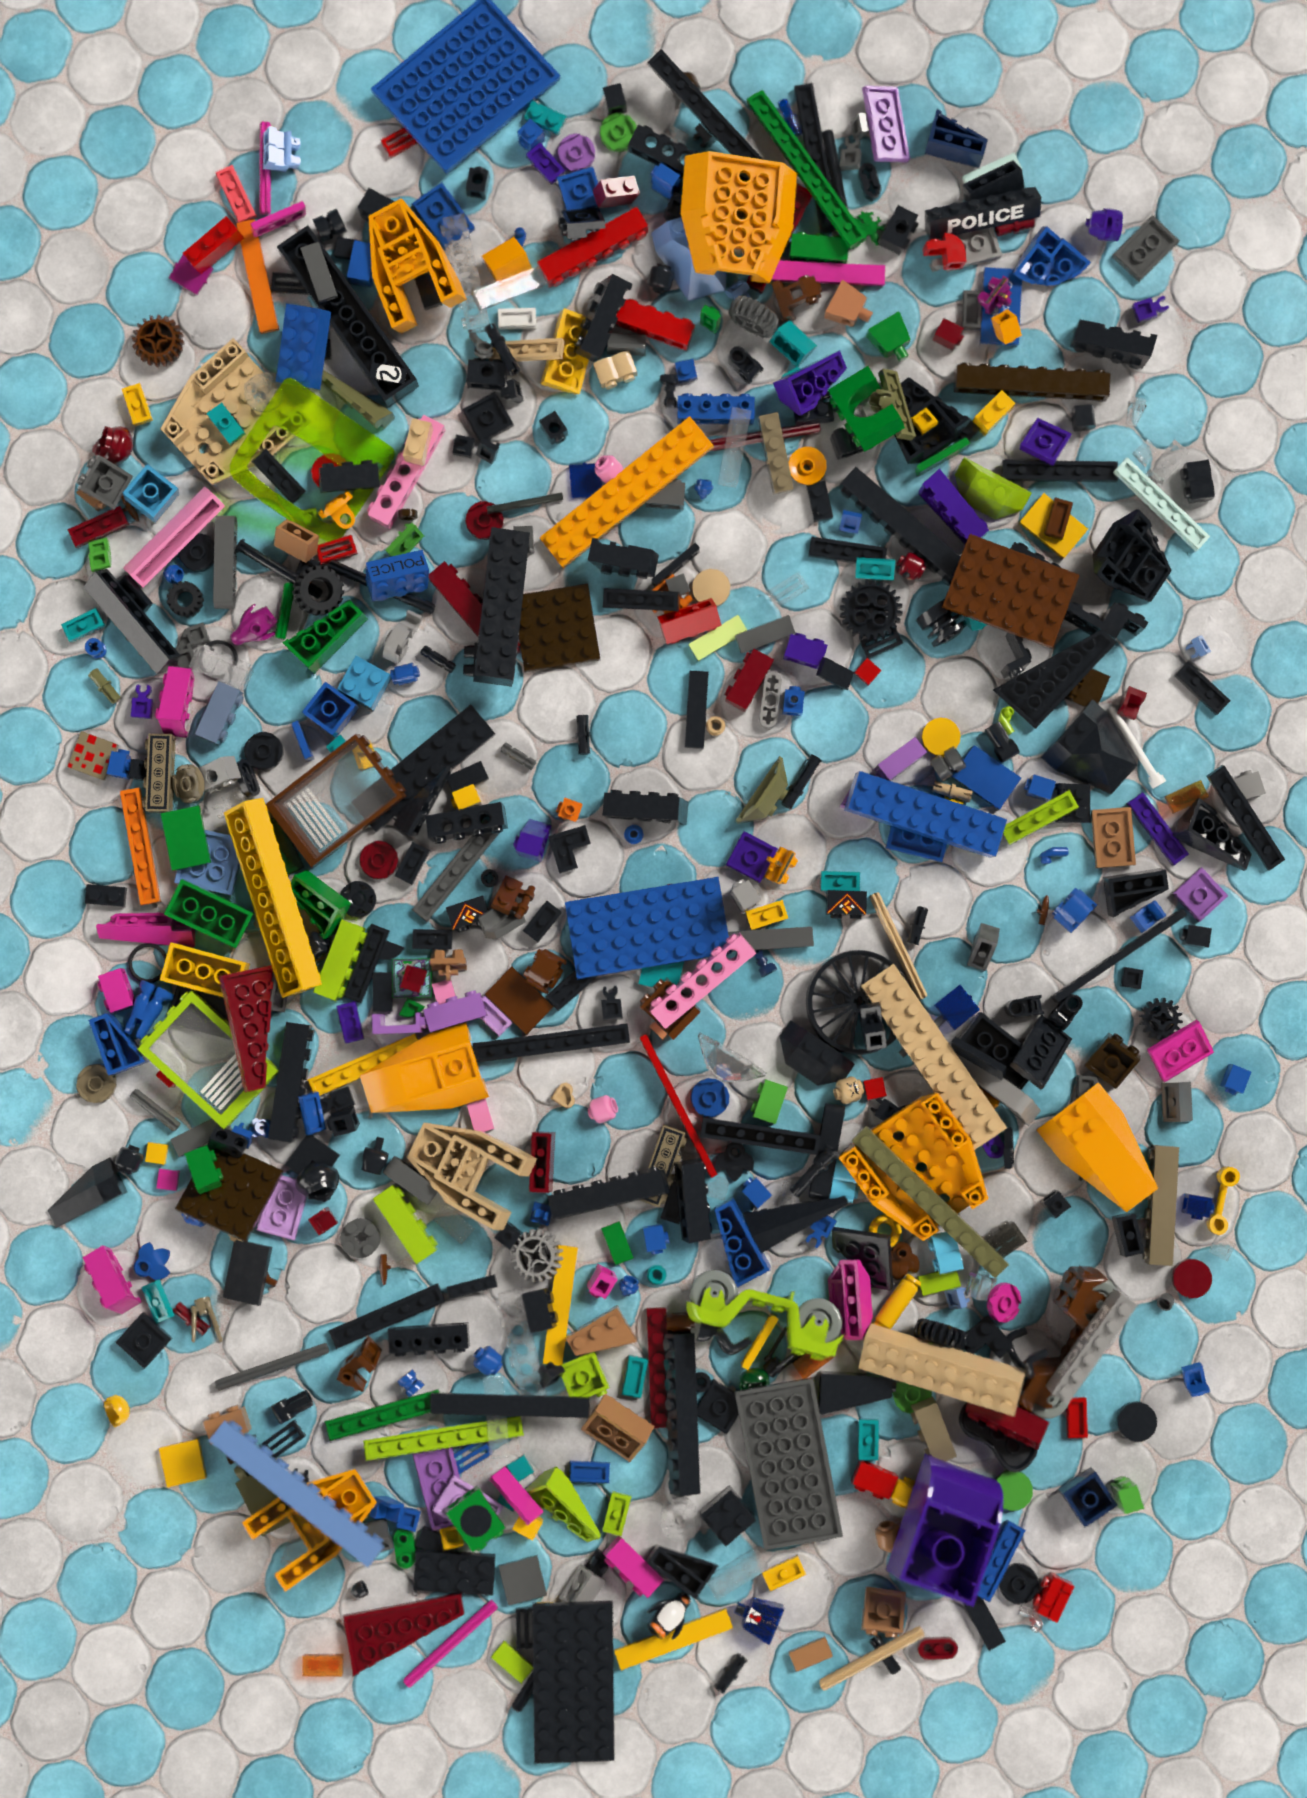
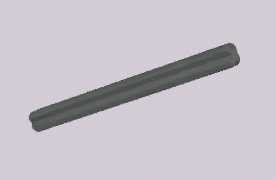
M323 1343L215 1381V1386L220 1391L328 1354V1345Z

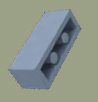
M218 681L195 735L219 746L221 742L224 743L228 736L227 729L235 721L236 714L234 713L237 707H240L243 703V692Z

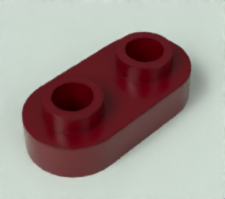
M925 1637L918 1642L917 1650L919 1655L926 1660L952 1659L958 1652V1646L951 1637ZM945 1644H950L948 1650L944 1649ZM930 1645L931 1647L929 1650H924V1646Z

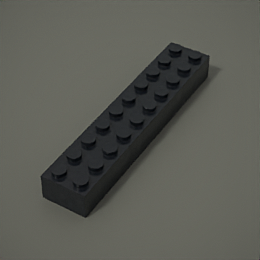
M308 225L276 246L281 257L317 308L331 312V328L387 407H390L419 387L416 377ZM319 242L338 295V298L320 303L301 251L302 247ZM378 363L407 369L404 384L370 378L371 364Z

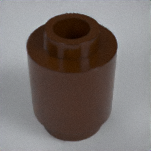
M687 1312L667 1315V1331L683 1333L691 1332V1328H695V1322L690 1319Z

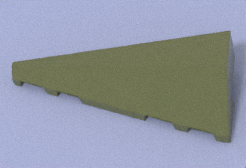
M323 370L322 382L351 409L357 410L376 429L379 426L385 429L395 419L393 412Z

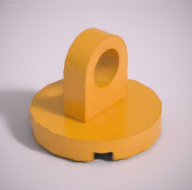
M345 491L344 494H340L328 502L324 511L320 509L318 515L321 519L331 515L340 528H351L355 523V515L347 505V502L353 496L349 491ZM342 514H349L351 517L350 523H342L340 516Z

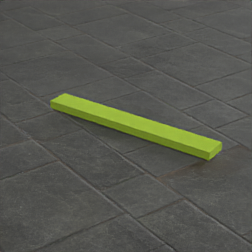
M521 1416L363 1440L365 1461L522 1437L524 1433Z

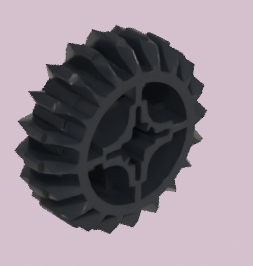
M924 1318L918 1319L917 1324H915V1337L961 1351L964 1350L967 1344L968 1334L962 1329Z

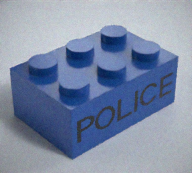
M423 550L366 562V584L372 601H384L390 597H401L407 593L422 592L428 589L429 568Z

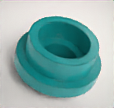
M661 1265L651 1266L647 1271L649 1282L654 1285L662 1284L666 1279L664 1267ZM655 1271L660 1272L659 1278L653 1277Z

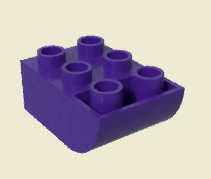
M924 1454L885 1570L899 1580L974 1606L1001 1524L1004 1499L1000 1483L995 1479Z

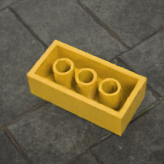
M170 942L160 980L223 997L219 976L249 970L250 963Z

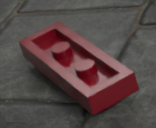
M118 506L67 530L75 547L79 548L88 544V542L95 541L130 524L122 507Z

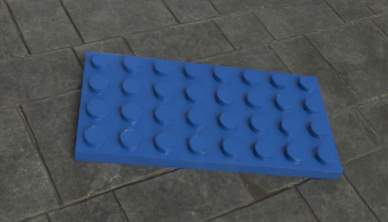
M719 877L565 902L577 979L709 958L711 956L710 953L716 947H722L726 944V939L729 937ZM729 950L726 953V955L732 954L731 950Z

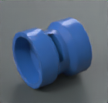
M413 1369L397 1381L401 1387H404L408 1397H411L424 1386V1383L416 1378V1373Z

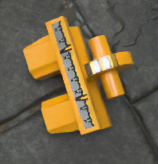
M779 847L773 858L768 856L766 859L770 862L764 878L777 884H786L789 879V875L786 874L788 868L795 867L798 859L795 857L796 853Z

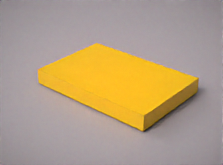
M1043 493L1019 524L1060 558L1064 559L1087 532L1088 528L1070 514L1063 540L1043 535L1053 500Z

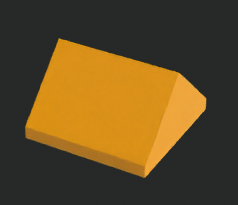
M515 237L481 255L500 290L533 272L526 252Z

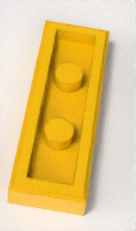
M773 1313L769 1315L741 1362L742 1367L746 1370H749L779 1320Z

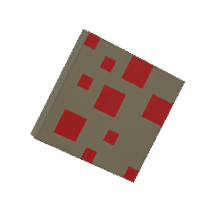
M81 731L67 767L105 781L108 775L107 769L111 751L117 752L119 745Z

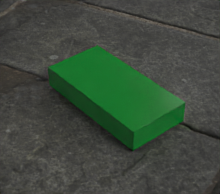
M620 1221L601 1228L615 1265L634 1258Z

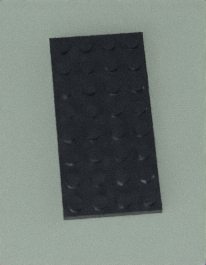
M613 1600L533 1603L534 1764L614 1761Z

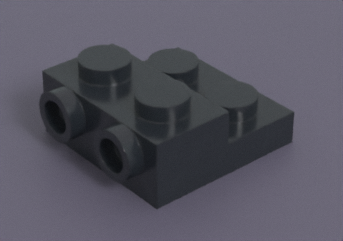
M599 208L561 210V217H558V227L561 229L562 236H567V239L576 241L587 237L586 230L596 232L604 229L605 219Z

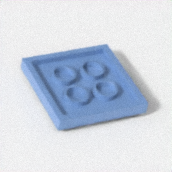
M205 830L211 863L177 870L174 883L179 884L183 878L206 890L232 896L240 864L231 835Z

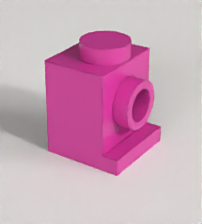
M597 1264L595 1272L587 1283L589 1293L596 1298L600 1296L606 1299L618 1280L615 1272Z

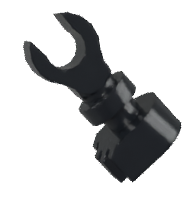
M661 374L660 382L666 385L664 387L666 392L664 406L667 409V401L671 399L674 401L675 408L677 406V399L674 396V391H676L674 384H677V375Z

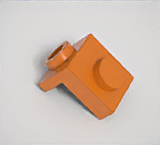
M564 797L563 802H559L556 810L559 813L558 817L563 820L568 819L577 822L582 809V803Z

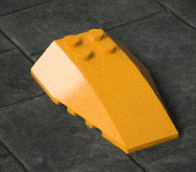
M1099 1082L1036 1130L1062 1163L1125 1212L1131 1210L1158 1189L1124 1113Z

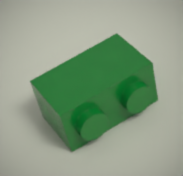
M205 1145L184 1153L199 1195L222 1186L220 1180L224 1178L220 1167L216 1169L214 1164L217 1161L214 1150L210 1151L208 1146Z

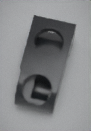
M215 1125L207 1146L209 1150L217 1149L233 1157L240 1158L248 1145V1140L240 1134Z

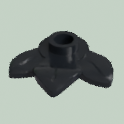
M732 1142L728 1144L725 1152L720 1153L715 1161V1170L722 1171L726 1169L727 1174L733 1181H737L741 1177L744 1169L753 1170L754 1168L752 1156L745 1152L741 1143ZM733 1148H737L739 1150V1153L737 1155H733L731 1153Z

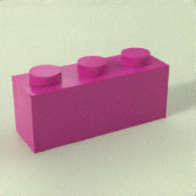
M617 1536L603 1552L606 1556L604 1561L612 1569L616 1566L620 1570L618 1575L626 1583L630 1580L634 1584L632 1589L640 1597L644 1594L649 1598L664 1581L621 1536Z

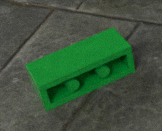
M805 232L792 233L789 261L847 264L848 246L840 235L831 237L822 233L807 235Z

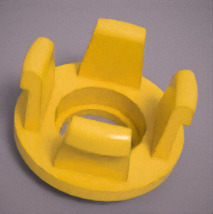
M887 1215L875 1217L869 1225V1232L877 1233L879 1225L888 1224L892 1231L890 1234L891 1247L895 1246L902 1233L900 1224Z

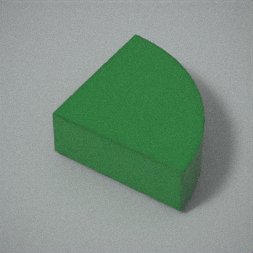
M407 998L399 1016L414 1017L416 1013H421L425 1006Z

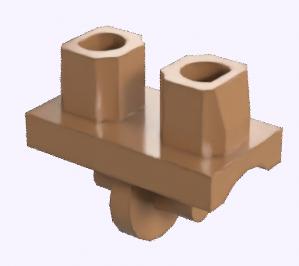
M462 949L453 950L452 958H445L444 950H434L433 958H430L432 971H439V976H446V981H451V975H458V971L467 970V962Z

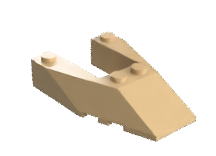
M423 1123L407 1156V1159L419 1173L425 1176L431 1183L432 1188L437 1190L444 1198L445 1203L493 1230H504L512 1212L475 1192L489 1160L518 1176L528 1177L537 1161V1158L482 1131L431 1123Z

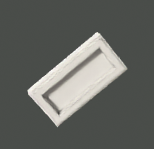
M536 308L498 309V330L537 329Z

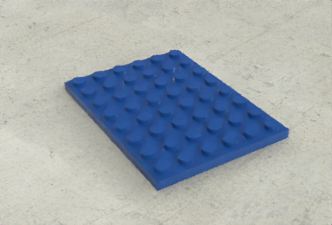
M476 0L371 87V92L441 169L448 174L528 107L532 101H535L558 82L560 74L492 0Z

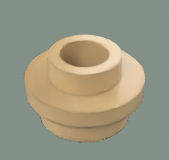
M718 716L711 717L706 723V730L709 734L718 736L724 732L725 722ZM717 723L719 728L714 730L712 724Z

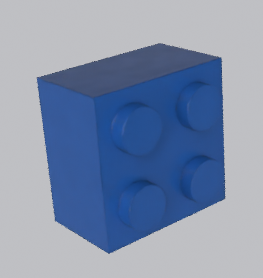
M325 681L302 713L334 738H337L359 707Z

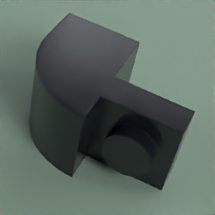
M880 1003L860 1005L861 1030L867 1051L887 1048Z

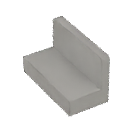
M580 1564L559 1598L563 1602L594 1601L606 1580L595 1575L585 1565Z

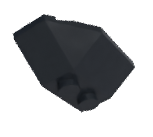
M791 1020L779 1036L785 1064L817 1086L834 1083L846 1078L855 1065L840 1052Z

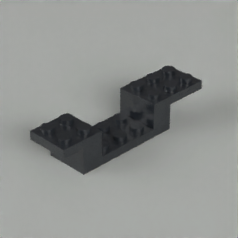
M1014 542L1010 547L1012 550L1049 563L1044 560L1045 557L1043 555L1029 551L1028 547L1023 543ZM1053 562L1050 563V564H1052V565H1055V566H1058V567L1061 568V566H1059V565L1056 564V563H1053ZM1076 602L1069 603L1064 620L1089 635L1103 629L1114 640L1122 628L1137 636L1149 623L1143 615L1139 613L1134 614L1128 610L1129 608L1125 604L1116 602L1107 609L1101 620H1099L1100 617L1095 613L1084 611L1083 607Z

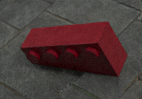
M969 1402L965 1413L972 1420H981L991 1429H998L1008 1437L1017 1439L1036 1450H1039L1050 1423L1019 1407L1016 1408L1014 1416Z

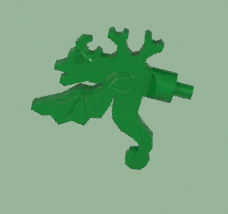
M861 211V215H858V218L853 216L865 235L869 236L871 242L878 246L879 236L876 231L885 230V225L877 226L882 221L880 217H877V221L874 222L872 221L873 217H871V215L874 216V213H865Z

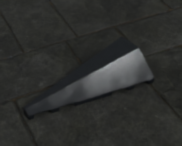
M843 1195L839 1198H825L815 1202L807 1201L772 1209L764 1208L754 1212L746 1211L743 1215L755 1243L761 1253L847 1205L848 1199Z

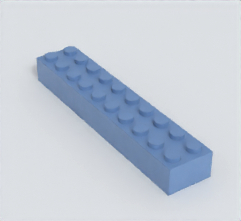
M232 1420L230 1422L224 1421L209 1439V1442L367 1568L372 1564L385 1547L382 1544L384 1540L379 1535L368 1533L366 1531L368 1527L361 1521H353L351 1519L352 1514L346 1509L341 1508L339 1510L335 1506L337 1502L328 1495L323 1497L319 1494L321 1490L316 1485L305 1483L303 1481L305 1477L295 1470L293 1472L290 1471L287 1462L281 1458L275 1459L272 1456L274 1452L265 1445L260 1447L256 1444L258 1439L250 1433L244 1434L241 1432L242 1427Z

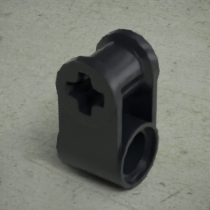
M736 346L731 349L728 357L729 365L746 383L750 384L752 379L759 372L763 371V367L744 348ZM739 354L742 360L736 361L732 356Z
M1070 994L1052 1010L1047 1020H1052L1060 1027L1061 1031H1064L1082 1008V999L1078 995ZM1073 997L1076 999L1077 1005L1071 1009L1068 1006V1000Z
M1042 995L1010 1000L1005 1005V1012L1010 1017L1044 1014L1040 1001ZM1013 1003L1019 1006V1011L1016 1014L1011 1010Z

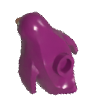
M253 604L244 611L238 627L230 635V640L233 644L238 646L247 642L263 641L275 635V632L267 633L278 622L267 606L251 613L256 604Z

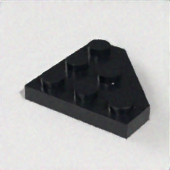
M834 1227L832 1229L833 1249L837 1253H841L847 1260H860L870 1276L872 1288L891 1291L893 1288L890 1235Z

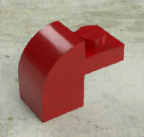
M944 233L940 241L939 239L927 241L922 249L923 256L942 255L943 270L962 269L967 262L963 242L957 236L950 233Z

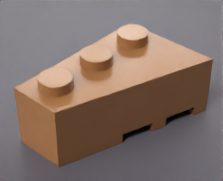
M618 1305L566 1336V1340L576 1356L637 1342L634 1332Z

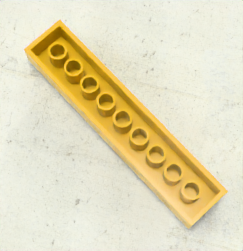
M259 798L243 801L223 813L281 997L285 998L322 985L309 945V938L303 926V919L297 907V900L294 897L291 882L285 869V863L279 850V844L273 831V825L267 812V806L264 799Z

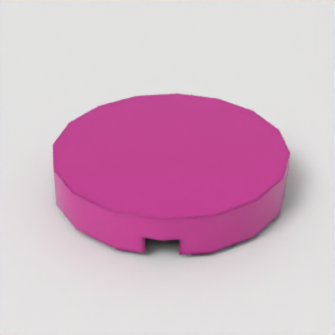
M999 1283L994 1286L987 1298V1310L992 1319L1006 1323L1016 1317L1020 1310L1018 1309L1019 1304H1021V1294L1018 1288L1010 1283Z

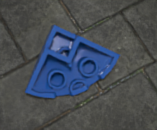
M1042 226L1026 248L1012 274L1030 284L1058 285L1063 281L1078 276L1091 262L1064 238H1060L1049 227Z

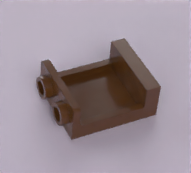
M666 977L664 980L660 979L653 986L655 990L650 995L646 993L641 998L639 1008L654 1019L674 1040L701 1010L696 1005L692 1006L665 1029L650 1012V1003L659 996L661 998L665 995L666 989L673 984ZM669 1000L666 1006L673 1008L677 1003L674 1000Z

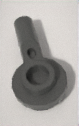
M474 332L469 335V338L476 346L474 353L478 358L488 359L493 356L491 344L479 339Z

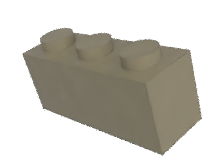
M930 1397L911 1405L913 1410L910 1413L914 1424L918 1423L920 1428L917 1431L920 1441H925L927 1446L924 1449L925 1454L943 1461L957 1457L935 1399Z

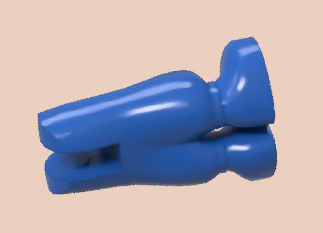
M143 980L139 984L142 992L134 1001L130 1017L124 1029V1032L130 1035L137 1023L140 1024L136 1034V1038L140 1040L146 1036L162 1012V1002L172 1001L175 996L167 990ZM152 994H154V997L152 998V1000L149 1001L150 996H151Z

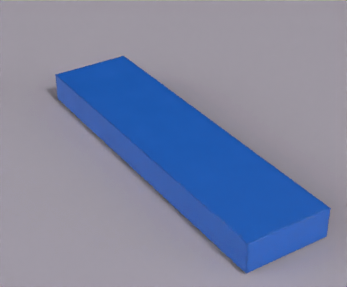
M1009 1520L1006 1521L992 1549L977 1596L989 1603L1026 1531Z

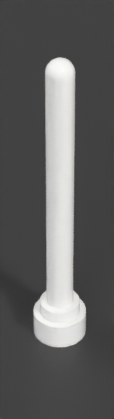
M1110 706L1108 710L1150 776L1148 779L1152 789L1166 782L1163 775H1160L1159 772L1156 773L1123 718L1117 714L1118 710L1116 707Z

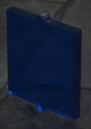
M584 462L583 464L569 465L572 499H588L602 487V480L595 473V463L587 464Z
M961 985L957 986L934 1005L942 1014V1019L946 1020L953 1030H956L980 1010L972 1000V996L968 995Z

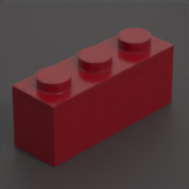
M753 649L751 653L747 652L743 659L744 667L742 670L738 668L733 677L736 680L734 685H729L724 693L727 696L725 702L743 712L747 711L774 662L773 658L756 649Z
M532 1132L531 1155L537 1158V1161L530 1173L529 1192L550 1193L553 1191L556 1132Z

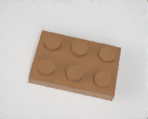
M1131 807L1091 810L1096 868L1135 866L1136 858Z

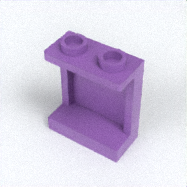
M416 1013L415 1025L385 1026L384 1014H372L373 1034L424 1033V1029L428 1027L424 1013Z

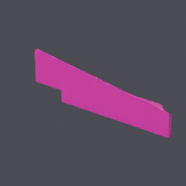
M116 913L110 917V922L96 925L100 939L170 945V942L191 948L195 947V929L164 915V913Z

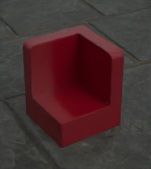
M1129 686L1122 696L1117 714L1135 720L1140 706L1146 699L1147 693Z
M407 965L400 987L421 993L427 971Z
M329 1207L322 1209L308 1219L319 1236L339 1223Z

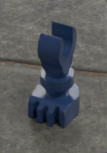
M759 950L753 957L756 958L757 965L761 967L758 970L761 977H765L776 971L777 967L773 963L768 964L767 957L764 958L762 953L763 950Z

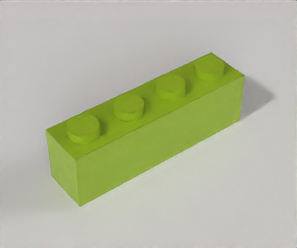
M343 919L341 920L320 973L322 985L315 987L313 993L334 1001H338L339 998L342 999L346 990L344 987L345 981L350 979L353 972L351 966L353 961H357L360 954L358 948L360 943L363 944L366 939V928Z
M393 1184L374 1197L373 1200L414 1262L418 1264L438 1250L436 1247L438 1242L433 1235H428L425 1230L427 1229L426 1224L421 1218L418 1220L414 1214L416 1212L414 1206L410 1202L407 1203L403 1198L405 1193L401 1187H396Z

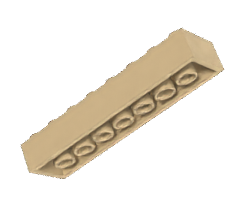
M870 1324L865 1335L859 1369L1011 1416L1015 1415L1026 1373L1024 1369L875 1324Z

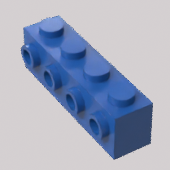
M684 393L682 396H678L677 424H681L690 416L696 424L754 425L755 396H750V394H740L739 396L720 394V396H712L709 393L693 396V394Z

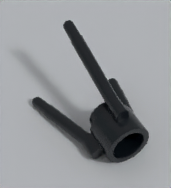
M786 1326L769 1354L764 1358L766 1363L763 1365V1368L773 1378L801 1357L792 1353L783 1361L776 1356L772 1358L787 1331Z

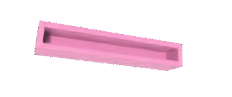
M204 487L123 569L144 588L225 505L210 490Z

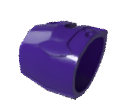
M1109 208L1093 211L1090 218H1086L1085 226H1088V234L1096 237L1097 240L1118 242L1123 228L1122 211Z

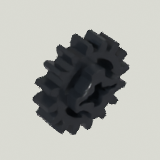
M1154 998L1153 1003L1150 1001L1146 1002L1148 1008H1141L1144 1014L1139 1015L1140 1018H1143L1139 1025H1145L1143 1032L1149 1031L1148 1037L1151 1038L1156 1035V1040H1160L1161 1037L1165 1039L1168 1037V1034L1175 1033L1174 1030H1180V1027L1177 1025L1178 1023H1183L1179 1019V1016L1183 1014L1177 1013L1176 1010L1179 1006H1172V1000L1166 1003V998H1161L1160 1002L1158 998ZM1158 1006V1008H1156V1011L1153 1014H1150L1151 1010ZM1168 1009L1171 1011L1173 1017L1168 1013ZM1161 1016L1164 1019H1168V1021L1161 1022L1153 1017ZM1149 1021H1151L1154 1025V1029L1151 1027ZM1172 1024L1168 1030L1164 1031L1167 1025Z

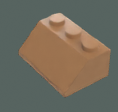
M605 1394L597 1403L581 1430L631 1462L646 1444L655 1426L632 1412L631 1409L617 1402L613 1397Z

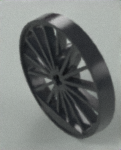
M849 950L832 956L815 971L807 988L806 1012L813 1030L823 1042L842 1053L866 1055L884 1049L867 1051V1049L852 1048L858 1014L860 1013V1006L857 1008L854 1000L861 997L860 1001H863V1004H869V1001H871L861 987L865 981L868 959L870 957L882 962L874 977L881 972L884 965L890 967L894 964L889 959L875 952ZM851 956H865L859 992ZM845 957L848 958L855 993L834 964L835 961ZM832 965L852 995L822 977L823 971ZM820 978L835 988L836 991L831 995L814 992L817 980ZM835 994H843L845 999L842 1004L835 1003ZM813 995L830 998L833 1006L813 1010ZM850 1006L819 1027L814 1013ZM852 1009L834 1039L831 1040L827 1037L822 1029ZM855 1012L850 1045L847 1048L837 1044L836 1040ZM892 1031L889 1038L886 1039V1047L897 1039Z

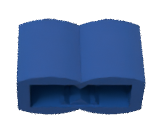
M663 163L653 168L651 172L652 189L670 201L674 191H680L681 175Z

